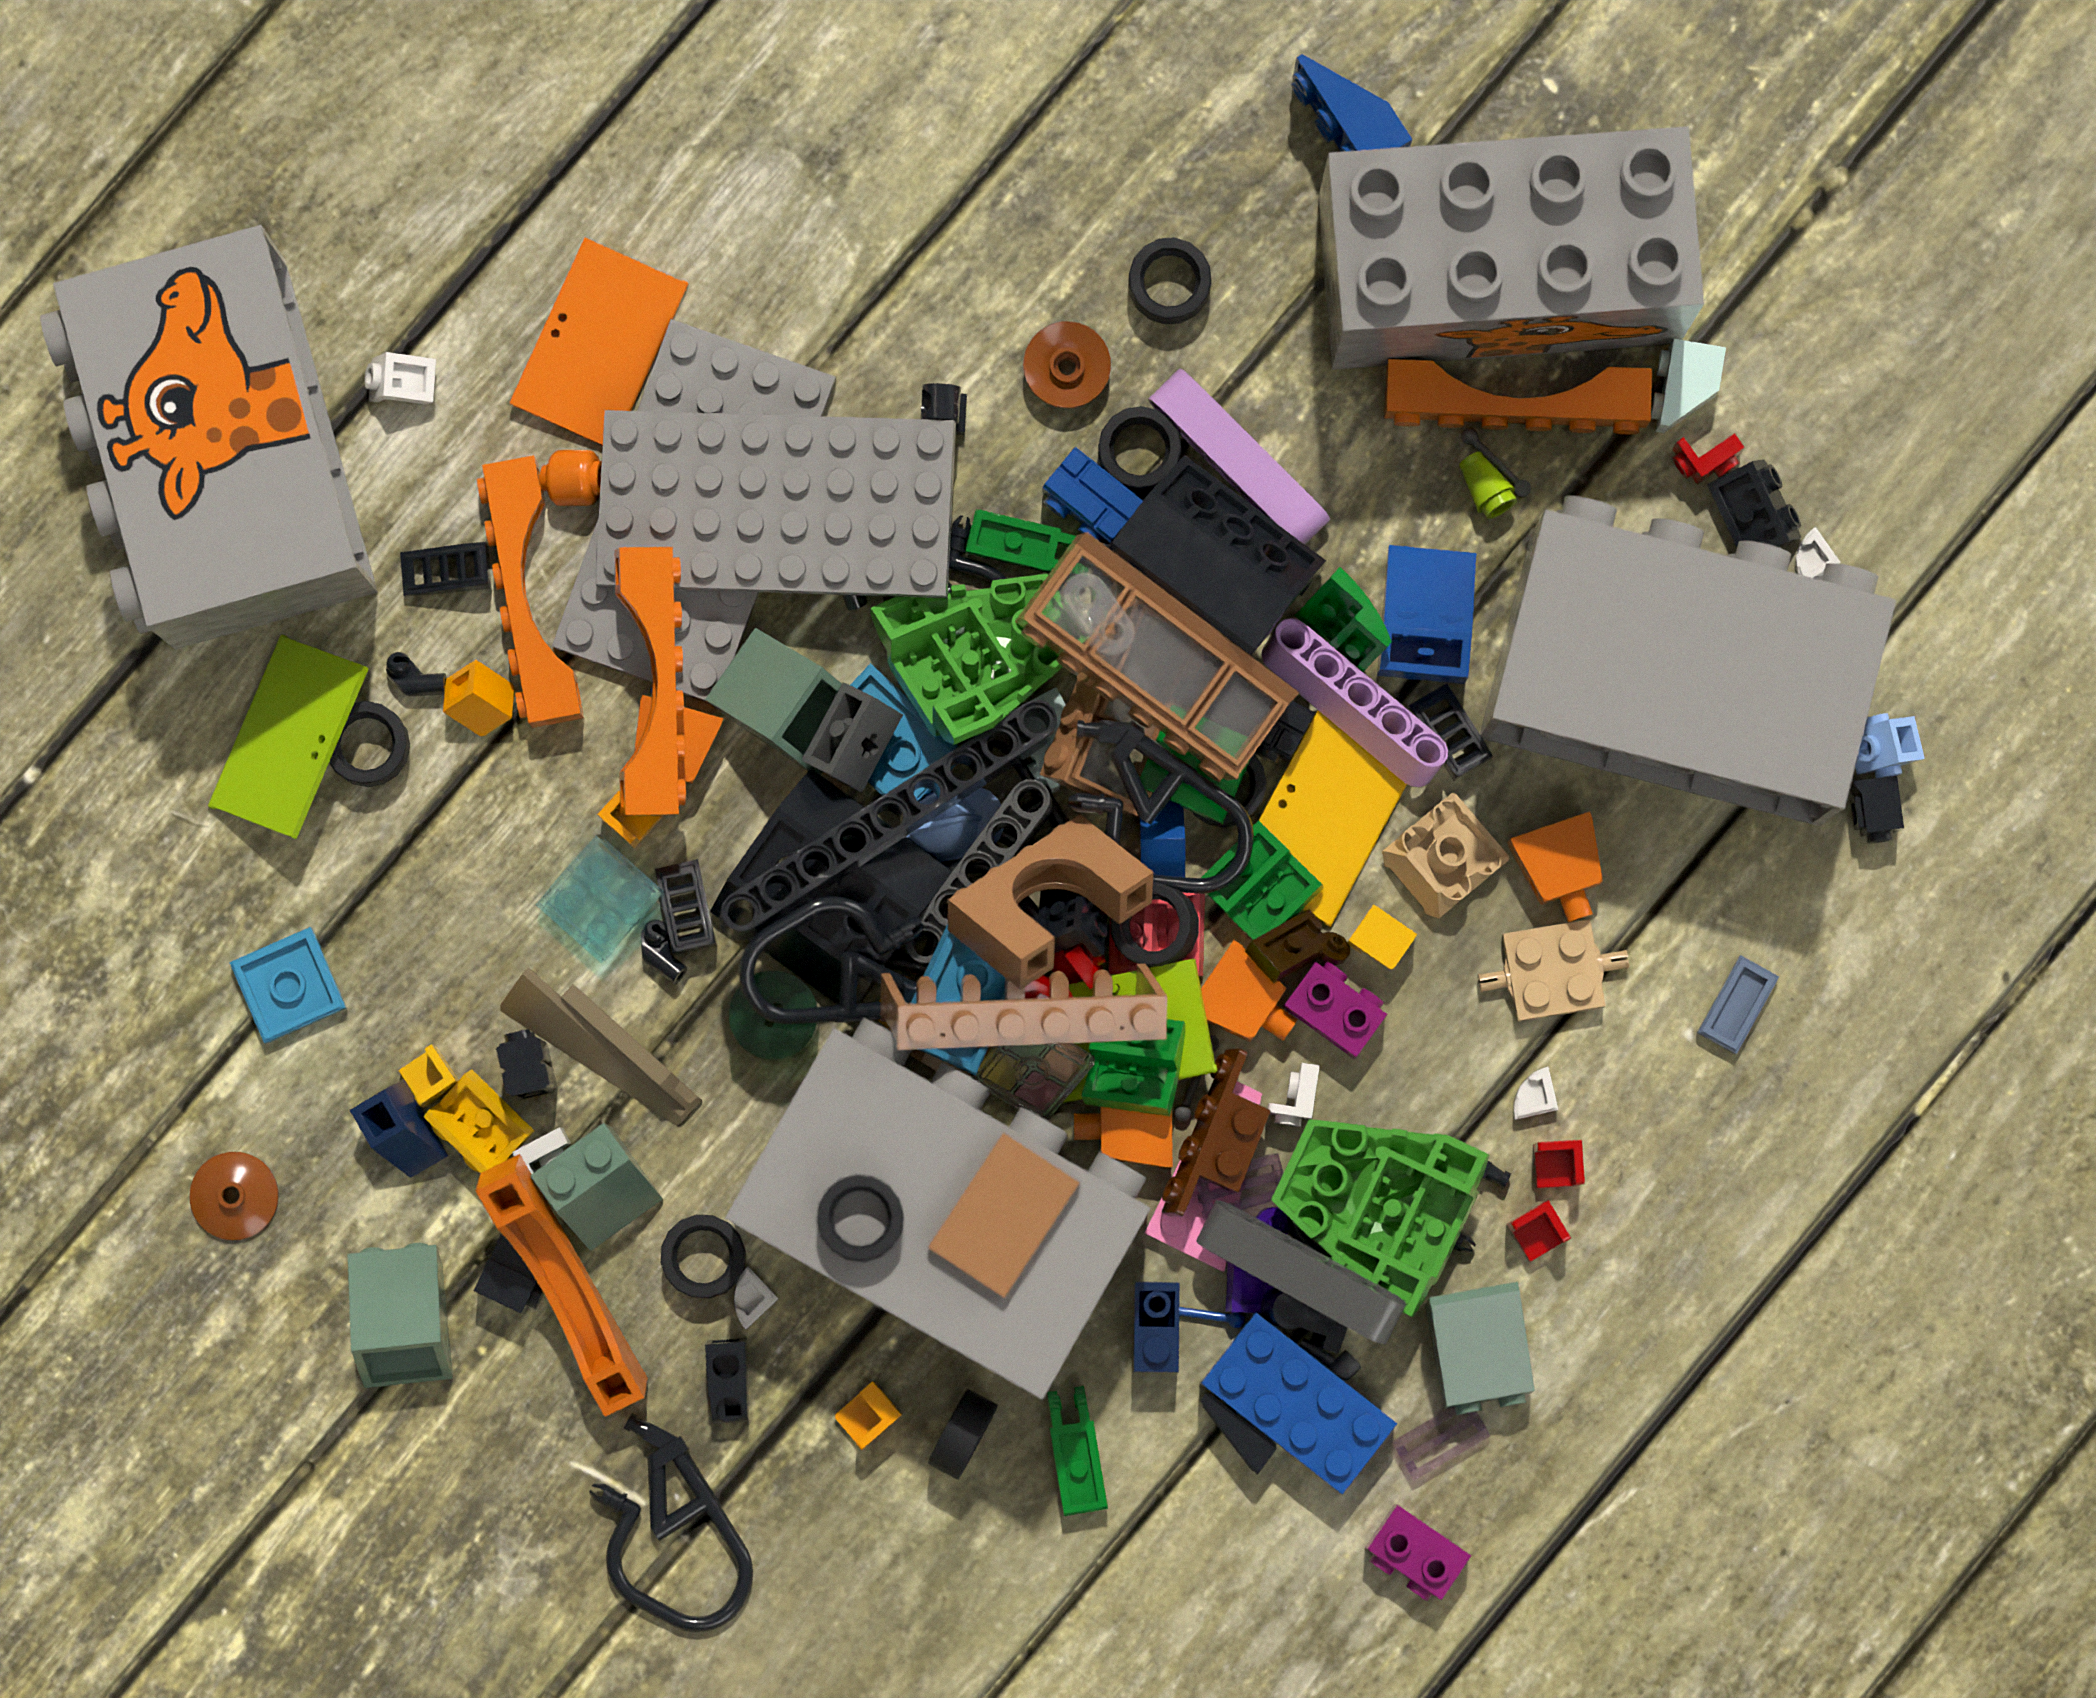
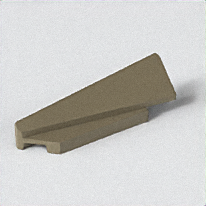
M528 967L500 1005V1010L675 1125L681 1124L702 1101L574 984L560 996Z

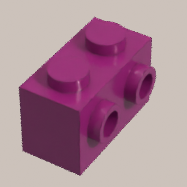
M1315 962L1283 1008L1352 1059H1355L1387 1016V1013L1380 1009L1384 1002L1365 988H1362L1358 993L1345 984L1348 976L1333 964L1326 962L1322 967Z
M1397 1504L1393 1505L1365 1547L1373 1553L1369 1559L1370 1563L1389 1576L1392 1575L1395 1569L1410 1579L1405 1587L1427 1602L1432 1594L1440 1600L1443 1599L1472 1556Z

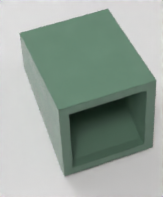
M755 628L705 700L728 719L806 771L812 768L820 775L822 774L821 771L803 762L802 758L842 683L823 667Z
M605 1123L530 1175L554 1210L590 1251L663 1200L614 1129Z
M411 1243L404 1248L390 1250L370 1247L361 1250L360 1253L348 1254L351 1353L364 1388L453 1379L443 1264L437 1245Z
M1518 1282L1429 1297L1424 1305L1444 1409L1455 1407L1456 1415H1463L1482 1411L1481 1403L1499 1400L1500 1407L1526 1403L1525 1395L1532 1394L1535 1388Z

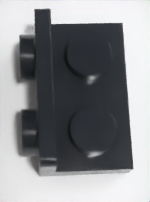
M1764 459L1751 461L1707 484L1736 547H1738L1739 541H1753L1779 548L1787 543L1801 539V534L1798 530L1801 527L1800 518L1791 504L1786 505L1779 490L1782 488V481L1773 465H1767Z
M1064 889L1041 890L1037 923L1055 937L1054 954L1083 943L1095 958L1104 955L1105 938L1108 935L1107 914L1078 893Z

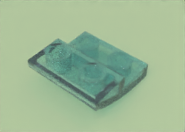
M598 834L562 872L536 903V906L602 963L608 959L631 929L641 922L663 895L664 891Z

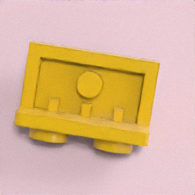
M472 1069L466 1072L445 1097L424 1115V1118L431 1124L434 1133L442 1140L449 1142L463 1156L467 1166L479 1173L510 1159L513 1156L512 1152L519 1149L534 1132Z

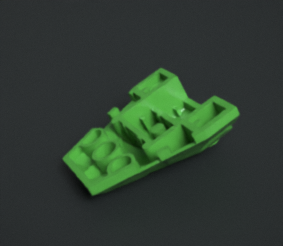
M1048 574L992 580L991 588L966 591L965 584L951 586V593H948V598L894 597L870 608V614L878 637L887 650V662L890 670L931 735L935 737L941 735L944 741L955 745L994 728L1003 718L1063 667L1056 661L1059 654L1047 645L1041 649L1030 643L1021 635L1024 628L1015 622ZM1057 590L1041 613L1083 644L1088 635Z
M1309 1119L1271 1200L1311 1239H1314L1332 1257V1260L1399 1296L1407 1303L1403 1313L1414 1317L1424 1302L1431 1286L1435 1285L1439 1280L1479 1193L1477 1188L1484 1175L1490 1155L1444 1134L1434 1133L1433 1135L1408 1132L1401 1129L1389 1130L1366 1127L1365 1125Z

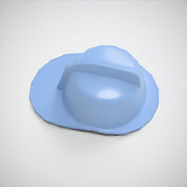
M980 788L906 837L940 862L963 858L999 809L1001 803L989 790ZM934 792L929 793L919 803L924 805L935 803L937 801L936 794ZM1004 828L996 833L994 844L1000 839Z

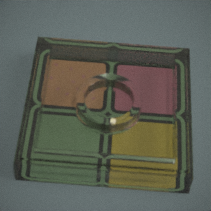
M1074 1043L994 1046L982 1060L976 1075L971 1074V1078L986 1086L990 1094L1017 1110L1022 1107L1048 1121L1095 1065V1056Z

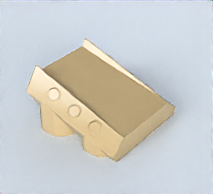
M1451 793L1382 851L1385 867L1390 868L1422 905L1425 914L1436 918H1441L1509 861V855L1455 793Z

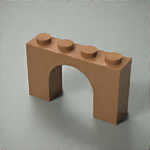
M1080 814L1066 824L1058 825L1049 835L1035 844L1024 847L1018 855L1001 866L990 869L984 877L967 888H961L948 899V931L1021 990L1054 968L1055 937L1018 907L1017 904L1022 899L1032 893L1046 889L1069 890L1084 896L1114 921L1121 924L1152 903L1153 871Z

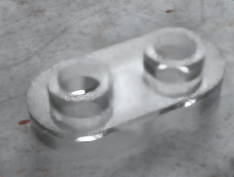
M1081 573L1069 578L1061 589V604L1091 647L1103 655H1116L1128 649L1134 639L1133 623L1104 582L1096 575L1090 573ZM1082 587L1089 588L1093 593V599L1089 604H1085L1079 599V591ZM1110 623L1115 624L1119 629V637L1116 640H1110L1105 634V629Z

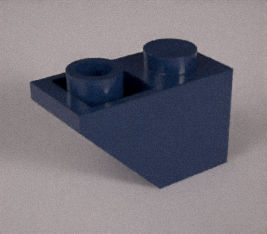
M404 1079L350 1109V1112L370 1147L411 1178L449 1155L438 1136L432 1130L431 1124L424 1118L423 1110L414 1099L415 1097Z
M1135 1282L1133 1372H1179L1180 1282Z

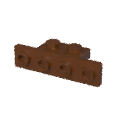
M1240 1048L1226 1049L1224 1054H1220L1215 1060L1217 1072L1211 1073L1213 1082L1209 1092L1200 1099L1196 1107L1194 1117L1197 1119L1193 1133L1186 1137L1179 1150L1178 1159L1181 1160L1176 1176L1171 1177L1162 1194V1200L1165 1202L1162 1209L1163 1214L1183 1216L1199 1178L1232 1193H1239L1271 1111L1232 1093L1248 1052Z

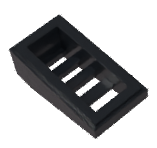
M486 542L464 543L400 552L404 597L492 589L489 549ZM473 556L475 577L467 578L465 557ZM448 558H456L458 579L450 580ZM439 559L441 582L433 583L431 560ZM414 561H422L424 584L415 585Z
M1447 683L1409 705L1413 715L1440 736L1442 740L1462 729L1465 732V738L1448 747V757L1443 764L1453 781L1492 759L1491 751ZM1445 699L1449 707L1428 719L1424 711ZM1454 714L1458 722L1437 733L1433 726ZM1472 744L1475 752L1456 762L1452 755Z
M698 859L655 869L673 954L678 955L717 946ZM692 874L693 882L668 888L667 879ZM696 891L697 899L672 904L671 896ZM699 908L700 916L676 921L674 913ZM703 924V933L680 938L678 930Z
M1209 1393L1204 1394L1200 1399L1202 1407L1251 1471L1258 1475L1276 1451L1277 1444Z

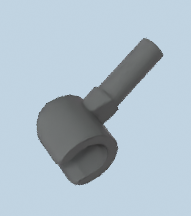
M1305 1338L1299 1345L1307 1353L1322 1361L1341 1380H1350L1361 1369L1359 1362L1347 1350H1344L1335 1359L1322 1348L1311 1345V1342Z

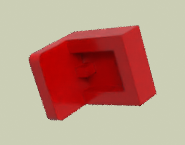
M1734 433L1704 455L1698 457L1683 437L1673 447L1676 455L1672 457V460L1684 478L1692 477L1698 485L1714 473L1720 478L1740 465L1737 457L1741 455L1745 447Z
M1080 943L1068 950L1055 953L1054 968L1051 970L1053 972H1063L1069 984L1083 980L1088 988L1091 989L1093 988L1094 973L1098 970H1103L1102 964L1106 960L1103 955L1095 958L1085 945Z

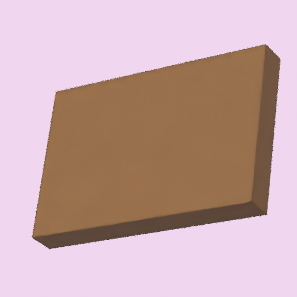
M1003 1132L928 1248L1005 1298L1080 1182Z

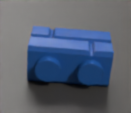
M1077 447L1073 448L1042 487V493L1047 496L1044 504L1063 519L1067 514L1071 515L1082 524L1078 528L1081 534L1088 532L1098 541H1103L1105 544L1112 543L1143 502V500Z

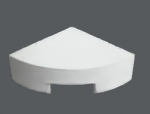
M1816 527L1801 541L1795 557L1796 574L1810 578L1823 576L1827 563H1841Z
M1548 1067L1542 1068L1527 1077L1520 1085L1514 1098V1120L1558 1110Z
M748 1266L740 1275L734 1293L736 1315L745 1329L749 1328L778 1300V1297Z

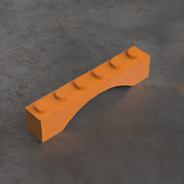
M1388 359L1385 375L1384 419H1394V425L1406 427L1419 426L1420 420H1437L1438 426L1443 428L1464 427L1465 421L1482 422V428L1491 430L1507 429L1508 423L1525 424V429L1530 431L1552 430V425H1569V431L1576 433H1591L1596 431V426L1613 427V433L1638 434L1639 429L1646 428L1651 421L1652 368L1607 367L1591 380L1569 391L1546 397L1512 398L1492 395L1472 388L1450 376L1435 362L1430 360Z
M533 455L482 465L484 477L477 478V486L481 504L489 503L492 520L484 521L489 547L497 546L500 563L492 564L497 590H505L507 606L500 607V614L504 632L512 631L515 648L508 649V659L512 676L520 674L523 691L515 693L520 719L527 717L528 723L532 728L584 719L577 675L554 654L543 640L533 620L526 594L525 565L527 549L534 526L546 505L544 492L540 484L538 461Z
M619 547L614 550L615 595L630 612L643 636L650 658L652 675L651 708L644 733L633 755L619 772L620 816L679 814V806H685L686 803L685 780L678 779V761H684L685 759L684 735H677V717H683L684 714L683 691L676 690V673H682L683 669L682 646H675V628H681L682 625L681 602H674V584H680L681 580L680 558L673 557V547Z
M518 1154L480 1173L476 1193L496 1228L518 1252L543 1290L568 1339L583 1380L606 1417L643 1399L648 1378L543 1193L530 1176L532 1174L523 1158Z

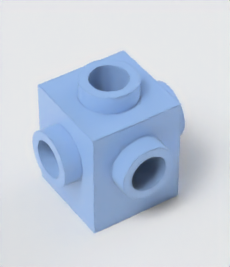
M1888 713L1867 717L1855 764L1857 775L1875 772L1876 778L1897 776L1902 774V765L1925 759L1915 716L1889 719Z

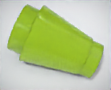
M1480 451L1469 455L1460 462L1459 467L1463 472L1462 474L1478 513H1484L1487 519H1493L1515 505L1517 502L1513 494L1515 488Z

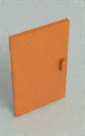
M584 237L509 404L603 446L605 410H632L663 342L670 320H673L688 287V282L678 280Z

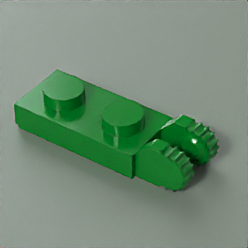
M976 509L966 553L1050 573L1059 561L1055 559L1058 544L1069 547L1076 536L1062 533L1060 528ZM1077 563L1069 575L1077 578H1086L1088 568Z
M1084 1386L1074 1387L1075 1392L1073 1394L1080 1423L1068 1425L1062 1424L1060 1413L1062 1405L1060 1396L1057 1395V1390L1047 1392L1053 1426L1050 1427V1434L1064 1516L1108 1509L1094 1421H1090Z

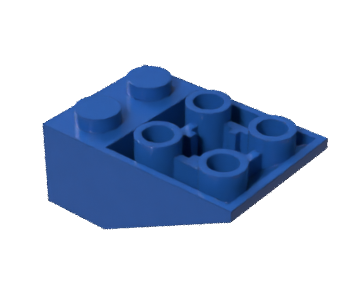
M1303 54L1296 57L1293 73L1295 82L1291 84L1292 90L1304 107L1310 104L1319 117L1315 120V125L1326 142L1329 143L1334 140L1341 152L1411 146L1412 138L1389 102Z
M1395 545L1388 546L1382 620L1392 643L1378 657L1377 676L1465 684L1469 675L1476 553Z

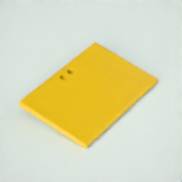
M1319 710L1315 713L1264 808L1259 821L1323 884L1324 888L1302 911L1310 909L1319 920L1323 921L1326 926L1331 927L1407 784Z

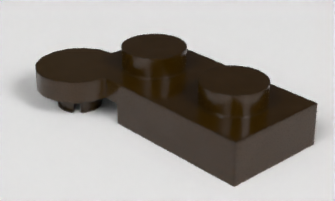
M1308 909L1252 940L1245 952L1266 976L1275 983L1318 958L1333 965L1343 964L1349 957L1351 950L1342 935L1334 932L1322 933L1321 921Z

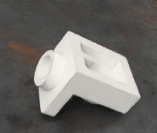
M389 352L374 357L371 363L368 364L365 372V387L370 389L369 401L380 402L389 399L426 405L432 403L436 359Z
M1301 1063L1299 1073H1290L1287 1098L1295 1099L1294 1107L1269 1103L1267 1109L1271 1110V1115H1275L1274 1123L1301 1127L1302 1119H1312L1319 1065Z
M559 1127L512 1153L514 1156L520 1154L529 1171L533 1174L536 1171L532 1164L539 1161L541 1167H543L564 1152L562 1148L570 1145L571 1142L564 1129Z

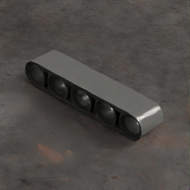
M1027 779L1019 782L1012 789L919 918L925 926L920 936L905 943L908 954L918 965L928 967L933 955L928 957L918 955L916 951L917 941L924 935H934L940 941L948 924V920L943 918L942 908L955 892L973 884L968 880L970 868L978 863H985L991 869L1001 866L1018 855L1024 847L1028 846L1050 817L1053 810V801L1048 789L1041 782ZM1029 792H1038L1044 797L1041 808L1033 813L1023 811L1020 808L1022 797ZM1010 827L1017 831L1015 844L1006 849L997 847L994 844L996 833L1002 828Z
M1220 1200L1215 1201L1196 1239L1200 1246L1358 1334L1380 1344H1387L1407 1304L1394 1293L1243 1210Z

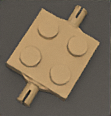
M1589 919L1504 933L1502 939L1506 958L1503 970L1478 974V982L1496 980L1481 983L1479 985L1481 993L1483 991L1507 988L1514 1002L1517 1022L1605 1008L1606 1004L1602 988L1604 972L1623 968L1628 969L1629 959L1611 962L1626 959L1628 957L1627 950L1600 954L1599 949L1594 943L1591 921Z

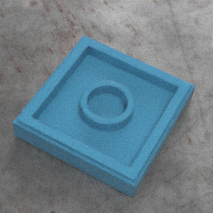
M312 927L229 962L265 1044L347 1009Z

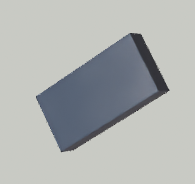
M1740 955L1700 1025L1697 1034L1731 1053L1737 1054L1779 976Z

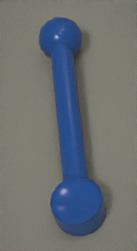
M1179 1307V1316L1227 1322L1233 1328H1240L1245 1323V1316L1242 1312L1227 1314Z

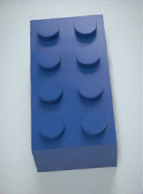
M1257 1313L1251 1316L1200 1382L1215 1396L1342 1495L1398 1424Z

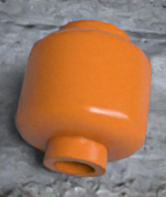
M557 450L550 456L548 464L543 465L541 468V488L543 491L548 492L550 499L557 506L594 505L600 497L602 461L599 460V457L592 450Z

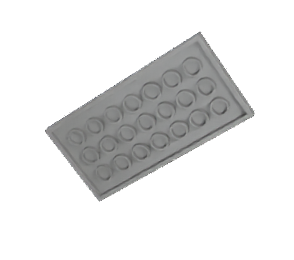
M671 319L637 411L823 416L836 377ZM598 518L552 648L652 683L650 658L643 636L630 612L615 595V587H598L595 585ZM674 589V602H681L682 625L681 628H675V646H682L683 669L682 673H676V690H682L684 695L707 702L705 700L738 653L759 592Z
M605 410L595 585L598 587H615L614 550L619 547H673V557H679L681 563L680 584H674V589L948 598L956 423L954 420Z

